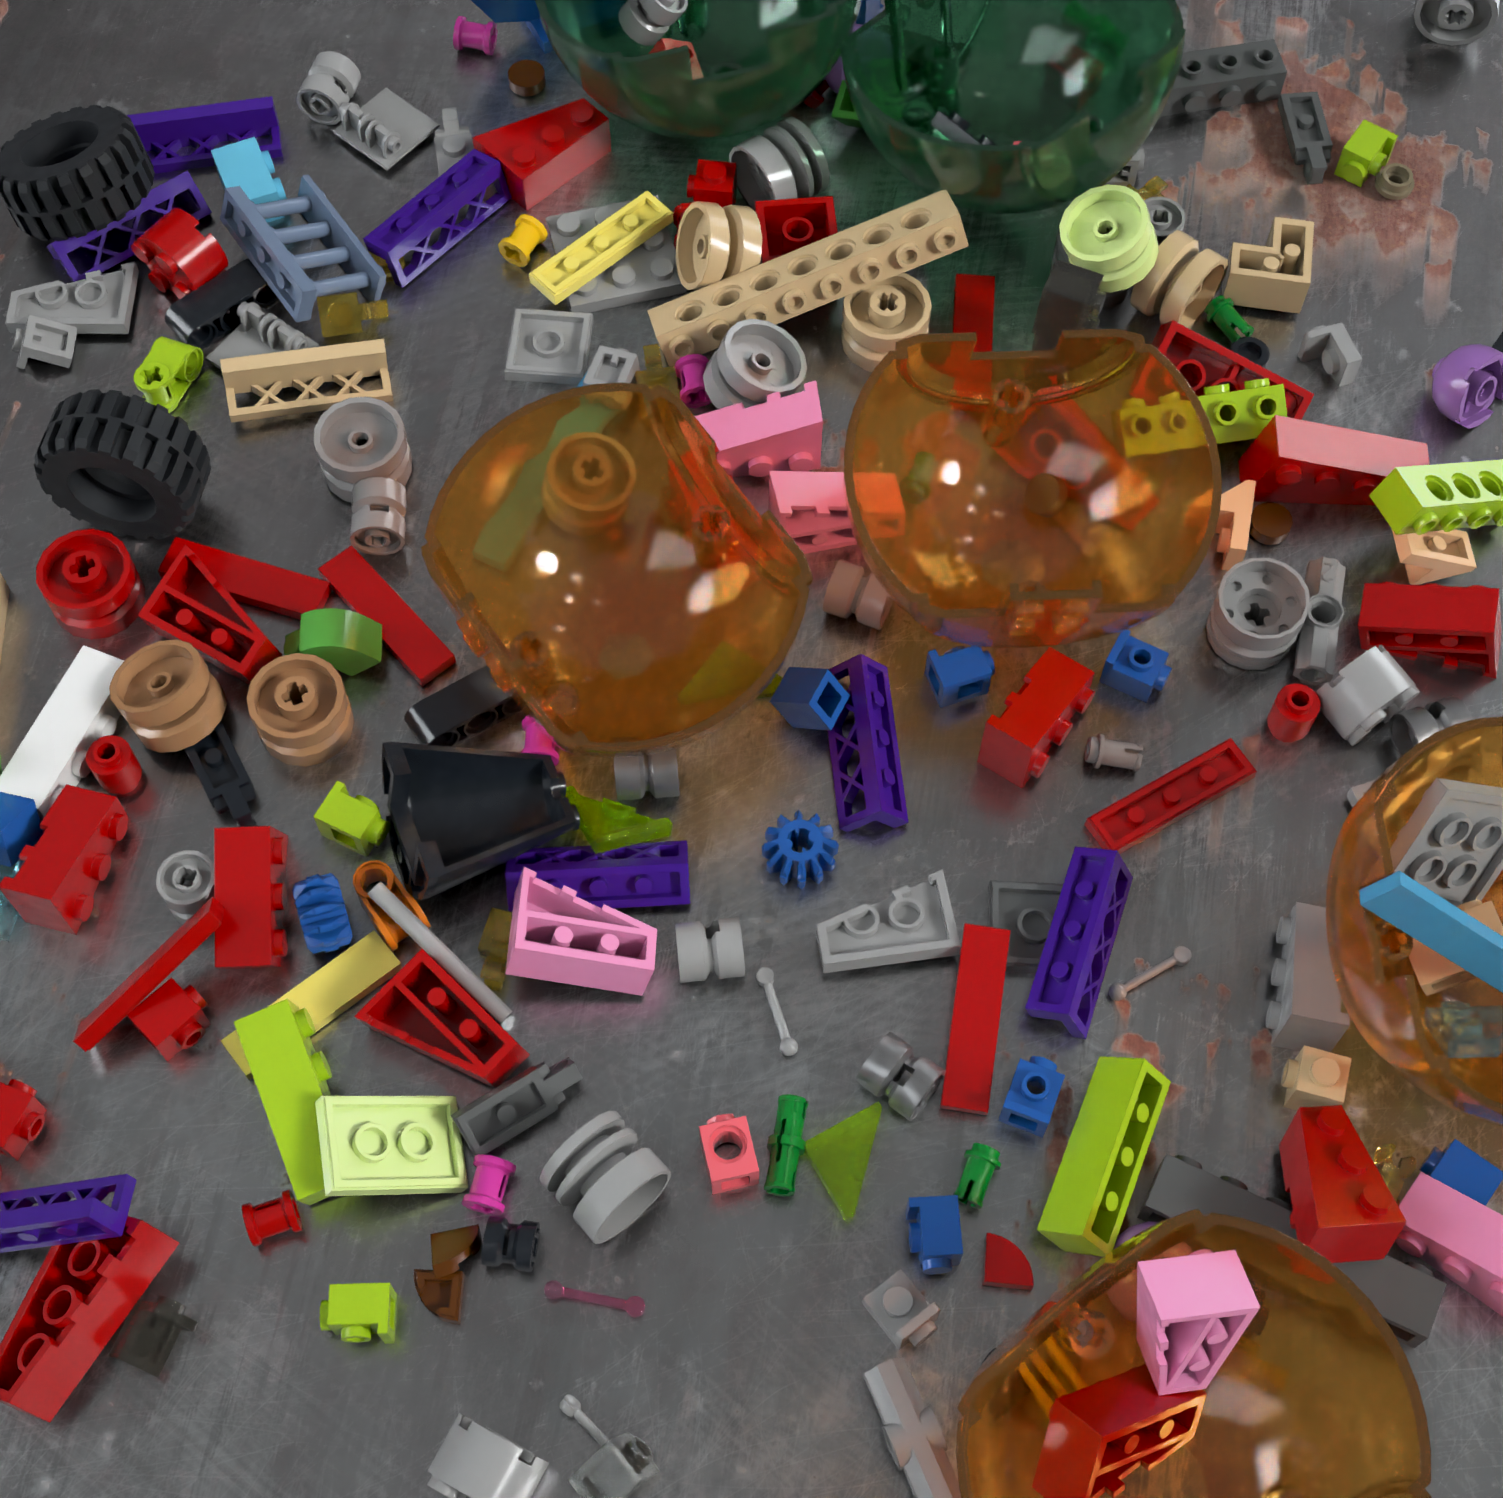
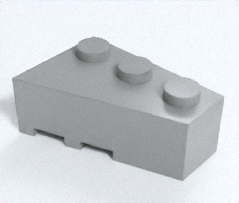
M1296 902L1287 917L1281 916L1276 933V943L1283 944L1281 959H1275L1271 975V985L1278 986L1276 1001L1270 1002L1266 1016V1028L1273 1029L1271 1046L1300 1052L1305 1045L1331 1052L1349 1028L1350 1014L1341 1012L1342 995H1349L1351 979H1346L1344 976L1346 961H1349L1351 958L1352 913Z

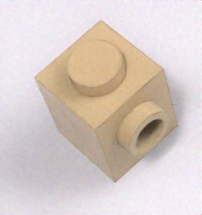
M1304 1045L1294 1060L1288 1058L1285 1064L1281 1086L1287 1087L1283 1107L1298 1111L1299 1107L1342 1105L1345 1100L1352 1058Z

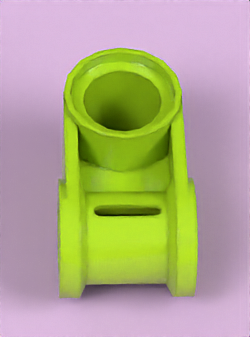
M163 336L157 338L149 354L133 376L136 387L143 392V398H146L145 402L155 406L159 404L167 408L168 413L174 411L202 370L203 351L201 348Z

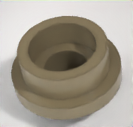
M1400 163L1389 164L1377 174L1375 188L1385 198L1392 200L1404 199L1412 193L1414 188L1413 173L1406 165Z

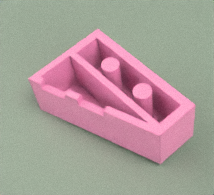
M1420 1172L1399 1204V1208L1407 1222L1395 1240L1397 1245L1406 1253L1425 1261L1503 1317V1215Z
M1201 1249L1187 1256L1137 1262L1136 1339L1159 1396L1206 1389L1260 1309L1258 1300L1236 1250L1213 1252L1210 1249Z

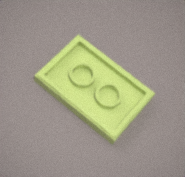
M321 1096L315 1102L325 1196L462 1193L468 1188L462 1136L450 1116L458 1111L456 1096Z

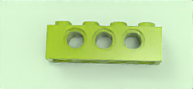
M1503 459L1395 467L1369 496L1396 535L1411 533L1422 535L1427 532L1440 530L1450 532L1454 529H1477L1481 526L1489 525L1500 527L1503 526Z

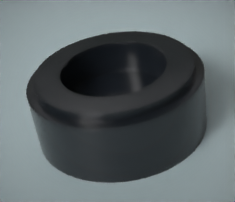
M1241 337L1236 342H1233L1230 347L1231 351L1266 368L1270 353L1266 344L1254 337Z

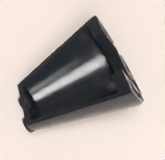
M386 742L382 744L383 794H388L387 806L390 815L386 816V821L390 822L388 832L402 882L408 893L414 898H419V900L429 899L557 837L579 829L580 818L578 809L575 804H570L568 798L565 797L566 781L562 772L556 771L550 755L400 742Z

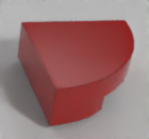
M986 1233L983 1285L1032 1290L1034 1287L1033 1273L1023 1252L1008 1239L996 1234Z

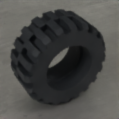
M90 105L88 108L79 106L71 108L67 112H56L47 119H39L31 123V127L26 130L21 129L14 134V138L11 141H6L2 145L0 152V195L17 227L33 238L36 237L45 241H49L50 238L62 241L72 236L79 238L86 236L88 232L94 230L98 232L105 229L109 223L113 221L118 222L126 217L128 211L135 210L141 204V199L146 198L150 193L154 180V166L134 124L126 114L110 106L104 108L100 105Z
M94 389L84 393L78 392L67 397L54 409L34 457V469L37 480H39L45 494H51L52 501L58 507L66 508L70 511L72 517L79 521L83 519L91 523V527L101 531L103 529L112 531L113 535L121 537L131 535L135 536L136 539L147 540L152 536L155 539H162L169 535L173 536L185 529L194 518L211 471L210 457L206 445H203L199 434L195 430L191 431L188 428V423L181 417H174L169 414L167 408L159 404L155 406L145 402L146 398L137 395L130 397L123 395L122 391L109 390L107 393H102L100 389Z

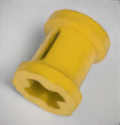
M521 214L515 221V229L509 237H505L499 242L498 247L500 254L509 263L518 267H525L530 262L531 252L537 244H542L546 240L548 233L539 220L533 216Z

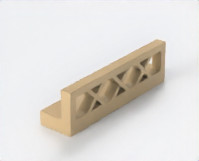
M384 339L220 359L231 423L328 410L333 404L353 397H371L385 402L393 401ZM380 375L383 389L365 391L357 386V384L363 377ZM334 381L343 387L334 396H324L316 391L324 382ZM286 387H294L302 392L295 401L284 402L276 397L281 389ZM253 392L261 397L255 406L237 408L235 394Z

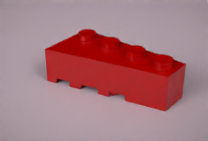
M1275 415L1238 460L1240 484L1246 480L1256 481L1253 502L1371 506L1376 505L1369 495L1395 467L1430 465L1427 443Z
M127 1216L121 1237L51 1246L0 1343V1402L50 1423L179 1245V1242L143 1220Z

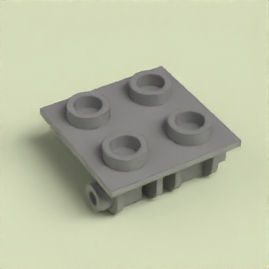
M384 88L361 108L355 102L342 103L338 110L342 123L333 130V133L388 170L438 129L440 125L388 88Z
M243 302L237 309V315L240 316L241 324L206 357V360L221 369L220 359L319 347V344L305 336L301 331L286 324L285 321L277 318L274 314L267 312L255 302Z

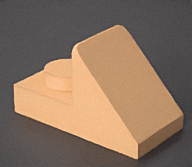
M1246 480L1208 501L1200 508L1194 528L1220 534L1217 552L1224 553L1222 570L1229 571L1235 564L1242 562L1245 557L1256 481Z
M1454 529L1450 532H1444V530L1431 531L1422 535H1417L1416 533L1396 535L1392 530L1400 563L1405 564L1411 585H1419L1468 573L1477 568L1466 531Z

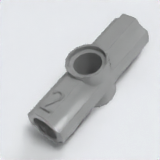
M1321 557L1317 560H1310L1306 567L1305 584L1309 589L1310 608L1305 622L1297 635L1293 676L1300 679L1301 683L1317 686L1321 683H1330L1333 678L1339 624L1344 615L1342 595L1346 569L1345 566L1338 562V559ZM1314 618L1320 619V620H1322L1324 623L1318 622V621L1315 620Z
M904 1357L892 1358L865 1372L863 1377L884 1424L882 1432L887 1447L897 1468L900 1471L904 1470L915 1498H965L945 1453L947 1451V1444L939 1422L929 1406L925 1407L917 1384L909 1371Z

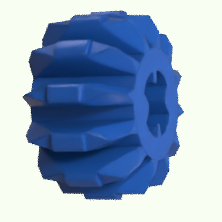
M799 809L795 812L793 821L780 815L777 819L778 828L768 827L765 831L767 842L762 845V856L769 859L766 869L769 874L781 872L780 882L783 886L791 878L797 879L798 887L802 890L806 885V878L808 877L817 884H820L823 881V871L832 872L835 868L833 856L838 854L839 845L836 840L831 839L833 837L831 824L819 827L820 817L817 813L808 821L803 820V814ZM799 846L803 847L800 853L797 852Z
M332 873L325 875H312L306 877L305 880L296 882L292 893L307 949L313 954L323 951L328 953L339 950L341 946L350 944L353 935L338 879Z

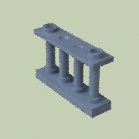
M309 175L301 177L298 197L260 204L250 201L240 186L225 188L220 220L296 323L311 319L314 302L320 296L359 289L372 307L379 306L383 288L386 284V274L383 268L376 263L326 198L325 193L319 189ZM301 213L308 224L274 230L265 219ZM320 238L328 249L293 255L284 244ZM339 263L347 275L313 281L311 278H308L303 270Z

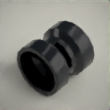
M491 1215L487 1221L483 1238L482 1265L498 1267L502 1263L513 1264L516 1270L532 1272L539 1245L540 1223L524 1220L520 1224L509 1223L505 1217Z

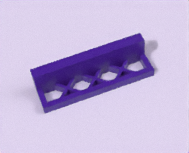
M272 96L127 115L134 124L146 152L155 151L158 153L151 160L154 166V174L215 166L211 150L219 142L230 141L236 143L252 137L272 135L273 144L262 145L259 148L261 152L268 150L271 158L283 157L280 123ZM193 146L196 148L191 155L179 156L176 154L182 147Z
M473 149L363 238L368 251L386 260L396 285L402 288L405 287L512 198L500 161ZM491 183H494L497 192L486 202L483 201L486 188ZM468 204L469 208L465 219L456 224L459 210ZM438 227H442L438 241L432 246H428L431 233ZM410 250H414L411 263L402 269L399 259Z
M187 170L150 190L148 196L141 199V204L135 210L128 211L126 217L120 221H113L107 225V228L98 232L97 230L88 232L83 237L76 238L72 236L68 237L67 240L54 241L47 248L55 260L59 259L72 282L86 279L85 273L97 270L103 272L135 255L131 245L134 243L136 236H141L144 233L137 230L141 214L151 211L165 215L171 211L176 195L188 190L199 211L191 214L197 220L207 216L212 211ZM167 201L166 210L156 207ZM134 218L132 228L122 225ZM113 229L130 233L127 250L121 253L103 248L107 232ZM100 237L98 247L87 244ZM79 247L95 251L96 256L93 268L79 275L67 254ZM102 254L112 257L99 264Z
M858 654L828 669L837 680L848 675L850 678V685L847 689L850 697L832 730H827L839 829L850 832L875 820L893 828L909 822L888 669L871 658ZM849 711L854 712L855 724L846 738L843 736L842 725ZM854 750L859 751L860 763L851 777L847 772V763ZM859 789L864 791L866 809L853 814L852 803Z
M687 840L534 848L506 862L505 878L509 914H512L514 894L523 867L537 872L536 878L562 889L565 885L577 891V897L600 908L604 904L611 908L690 904Z
M1075 846L1025 1007L1031 1017L1062 1021L1074 1038L1086 1039L1133 880V876L1117 850Z
M128 1174L0 1193V1253L121 1237L137 1180ZM115 1192L111 1207L101 1202L109 1193Z

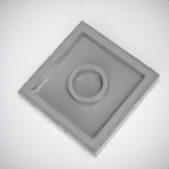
M514 308L504 368L505 380L578 385L587 371L594 323L593 313Z

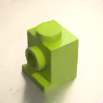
M1364 119L1343 147L1334 175L1361 187L1370 174L1377 176L1382 166H1386L1398 135Z
M338 780L313 816L322 836L365 857L369 855L375 845L379 846L382 844L390 829V822L382 819L379 807L372 800L362 795H356L355 798L349 796L346 785Z
M390 1282L329 1284V1300H322L320 1305L319 1319L321 1331L332 1330L335 1335H341L342 1341L351 1343L371 1341V1334H378L384 1344H395L397 1293Z

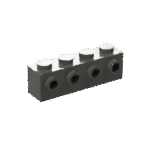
M1271 39L1130 60L1125 89L1136 120L1159 118L1174 114L1192 113L1201 110L1279 99L1287 70L1275 40Z

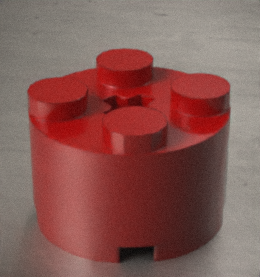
M173 208L161 217L131 245V249L151 270L148 274L151 283L161 292H166L169 289L181 299L225 272V269L228 267V259L213 235L209 233L204 237L195 228L200 222L179 208Z

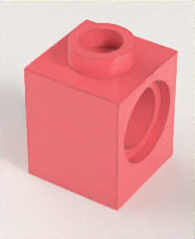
M721 1114L706 1121L707 1125L699 1126V1139L712 1195L759 1184V1167L746 1116L735 1118L733 1114ZM731 1142L736 1144L741 1149V1152L733 1159H722L715 1153V1150L720 1144Z

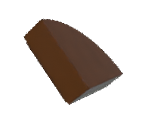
M479 1224L430 1234L432 1266L435 1279L455 1273L459 1270L458 1264L465 1260L471 1253L474 1256L479 1251L482 1243Z
M414 1269L415 1288L424 1306L437 1318L448 1323L460 1325L465 1280L464 1272L456 1271L450 1275L435 1279L433 1270Z

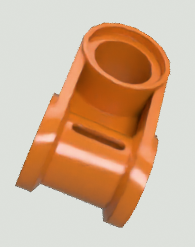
M370 860L362 863L356 869L353 875V885L361 906L370 917L374 928L393 952L398 949L397 943L409 935L367 895L366 889L371 883L376 881L387 883L386 887L428 928H431V925L417 901L406 891L392 869L382 861Z

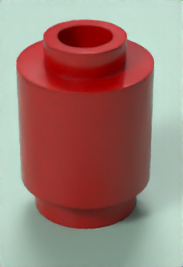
M1299 683L1286 685L1278 692L1267 716L1268 727L1276 739L1290 743L1303 739L1309 733L1321 706L1316 692L1310 687Z
M116 735L103 736L94 741L88 748L86 754L87 765L99 785L105 791L113 794H126L137 787L142 775V768L125 739Z

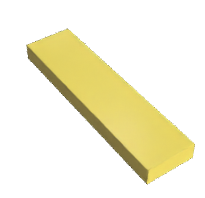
M647 190L530 272V283L554 305H557L673 222V212Z
M373 930L271 1005L288 999L298 1006L299 1009L306 1008L317 1032L397 974L403 967L377 932ZM234 1030L220 1041L250 1081L253 1079V1075L238 1033Z

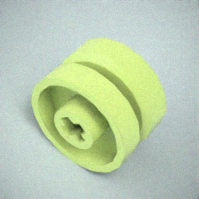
M1110 184L1091 188L1076 197L1063 213L1059 225L1061 242L1068 255L1071 268L1081 284L1094 291L1116 292L1128 289L1140 282L1154 267L1159 253L1157 236L1151 223L1147 205L1137 192L1126 186Z

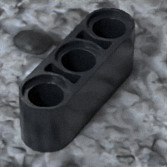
M248 258L172 304L166 312L165 322L183 343L204 350L232 333L241 324L240 316L237 315V309L241 303L255 302L267 311L277 304L279 299Z
M502 657L417 702L406 712L404 720L419 744L456 747L528 707L533 702L536 692L512 657Z

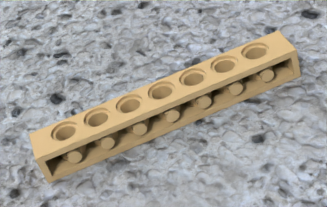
M943 189L647 311L658 343L670 368L681 357L690 354L702 355L719 348L727 331L738 321L758 319L769 321L776 325L968 247L969 244L960 213L948 191Z

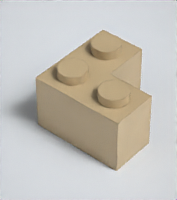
M1274 217L1265 246L1233 242L1228 256L1227 272L1222 284V295L1224 298H1231L1234 302L1233 305L1300 314L1311 284L1314 222Z

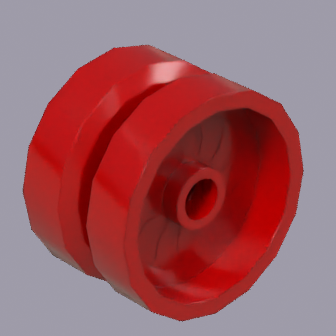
M84 529L63 535L43 551L36 566V583L59 625L73 636L90 640L109 638L126 630L138 618L137 615L145 603V586L124 543L109 532Z

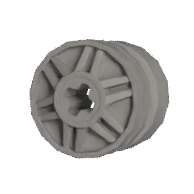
M786 117L777 122L776 126L766 128L762 136L750 137L733 147L729 154V162L737 163L738 191L747 205L754 211L755 201L808 198L823 192L829 185L830 172L827 159L812 131L802 121L794 117Z
M1249 558L1235 564L1223 576L1206 621L1207 639L1215 653L1228 664L1245 670H1263L1280 663L1291 651L1310 608L1309 589L1301 575L1288 564L1272 558Z
M607 1111L596 1116L573 1133L553 1153L543 1167L539 1177L542 1185L549 1192H556V1200L561 1206H569L581 1200L573 1213V1218L595 1244L604 1243L631 1225L659 1197L671 1178L669 1168L650 1148H641L631 1153L638 1140L637 1133L631 1128H624V1119L616 1111Z

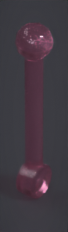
M551 1280L544 1286V1294L551 1300L558 1299L561 1296L626 1310L627 1314L633 1318L640 1317L645 1311L644 1300L638 1296H632L628 1300L563 1287L556 1280Z

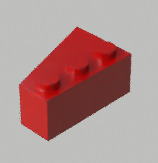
M186 544L137 615L157 634L168 640L177 639L190 643L204 660L250 685L252 679L263 666L283 655Z
M1388 581L1364 583L1358 622L1361 649L1369 650L1375 646L1378 648L1381 644L1391 656L1415 661L1417 654L1442 659V667L1454 670L1458 667V663L1484 668L1483 676L1496 679L1501 643L1500 588H1487L1482 585L1455 587L1442 586L1435 583L1404 585Z

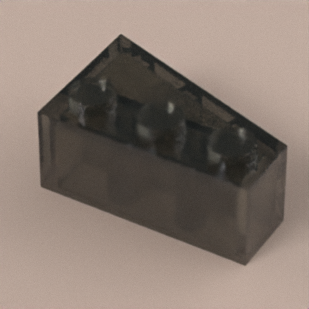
M1058 259L1056 260L1042 291L1032 333L1035 334L1032 351H1027L1023 365H1026L1027 368L1017 385L1015 396L1031 401L1044 386L1058 382L1069 392L1079 367L1087 368L1094 350V345L1090 343H1093L1098 331L1100 319L1097 318L1106 299V293L1100 292L1103 274Z

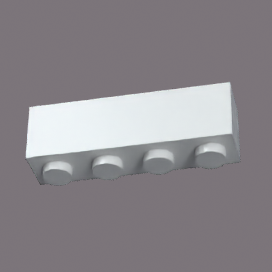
M85 645L82 646L0 776V792L34 799L40 822L66 784L76 787L81 778H85L91 770L86 762L88 748L97 739L113 735L117 720L121 715L110 699L109 686L115 672L124 660Z

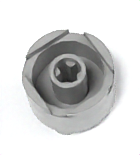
M1381 644L1378 648L1375 646L1341 669L1338 672L1340 675L1332 682L1333 687L1326 682L1316 691L1320 699V711L1351 746H1355L1373 732L1372 728L1381 721L1384 723L1389 722L1394 714L1402 712L1406 708L1405 705L1420 693L1413 680Z
M459 1413L428 1469L432 1476L427 1485L449 1498H466V1496L470 1498H531L549 1462L537 1456L534 1458L535 1454L488 1427L480 1426L473 1422V1419Z

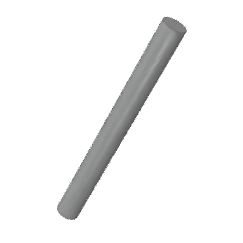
M381 881L369 891L367 895L499 1024L513 1012Z

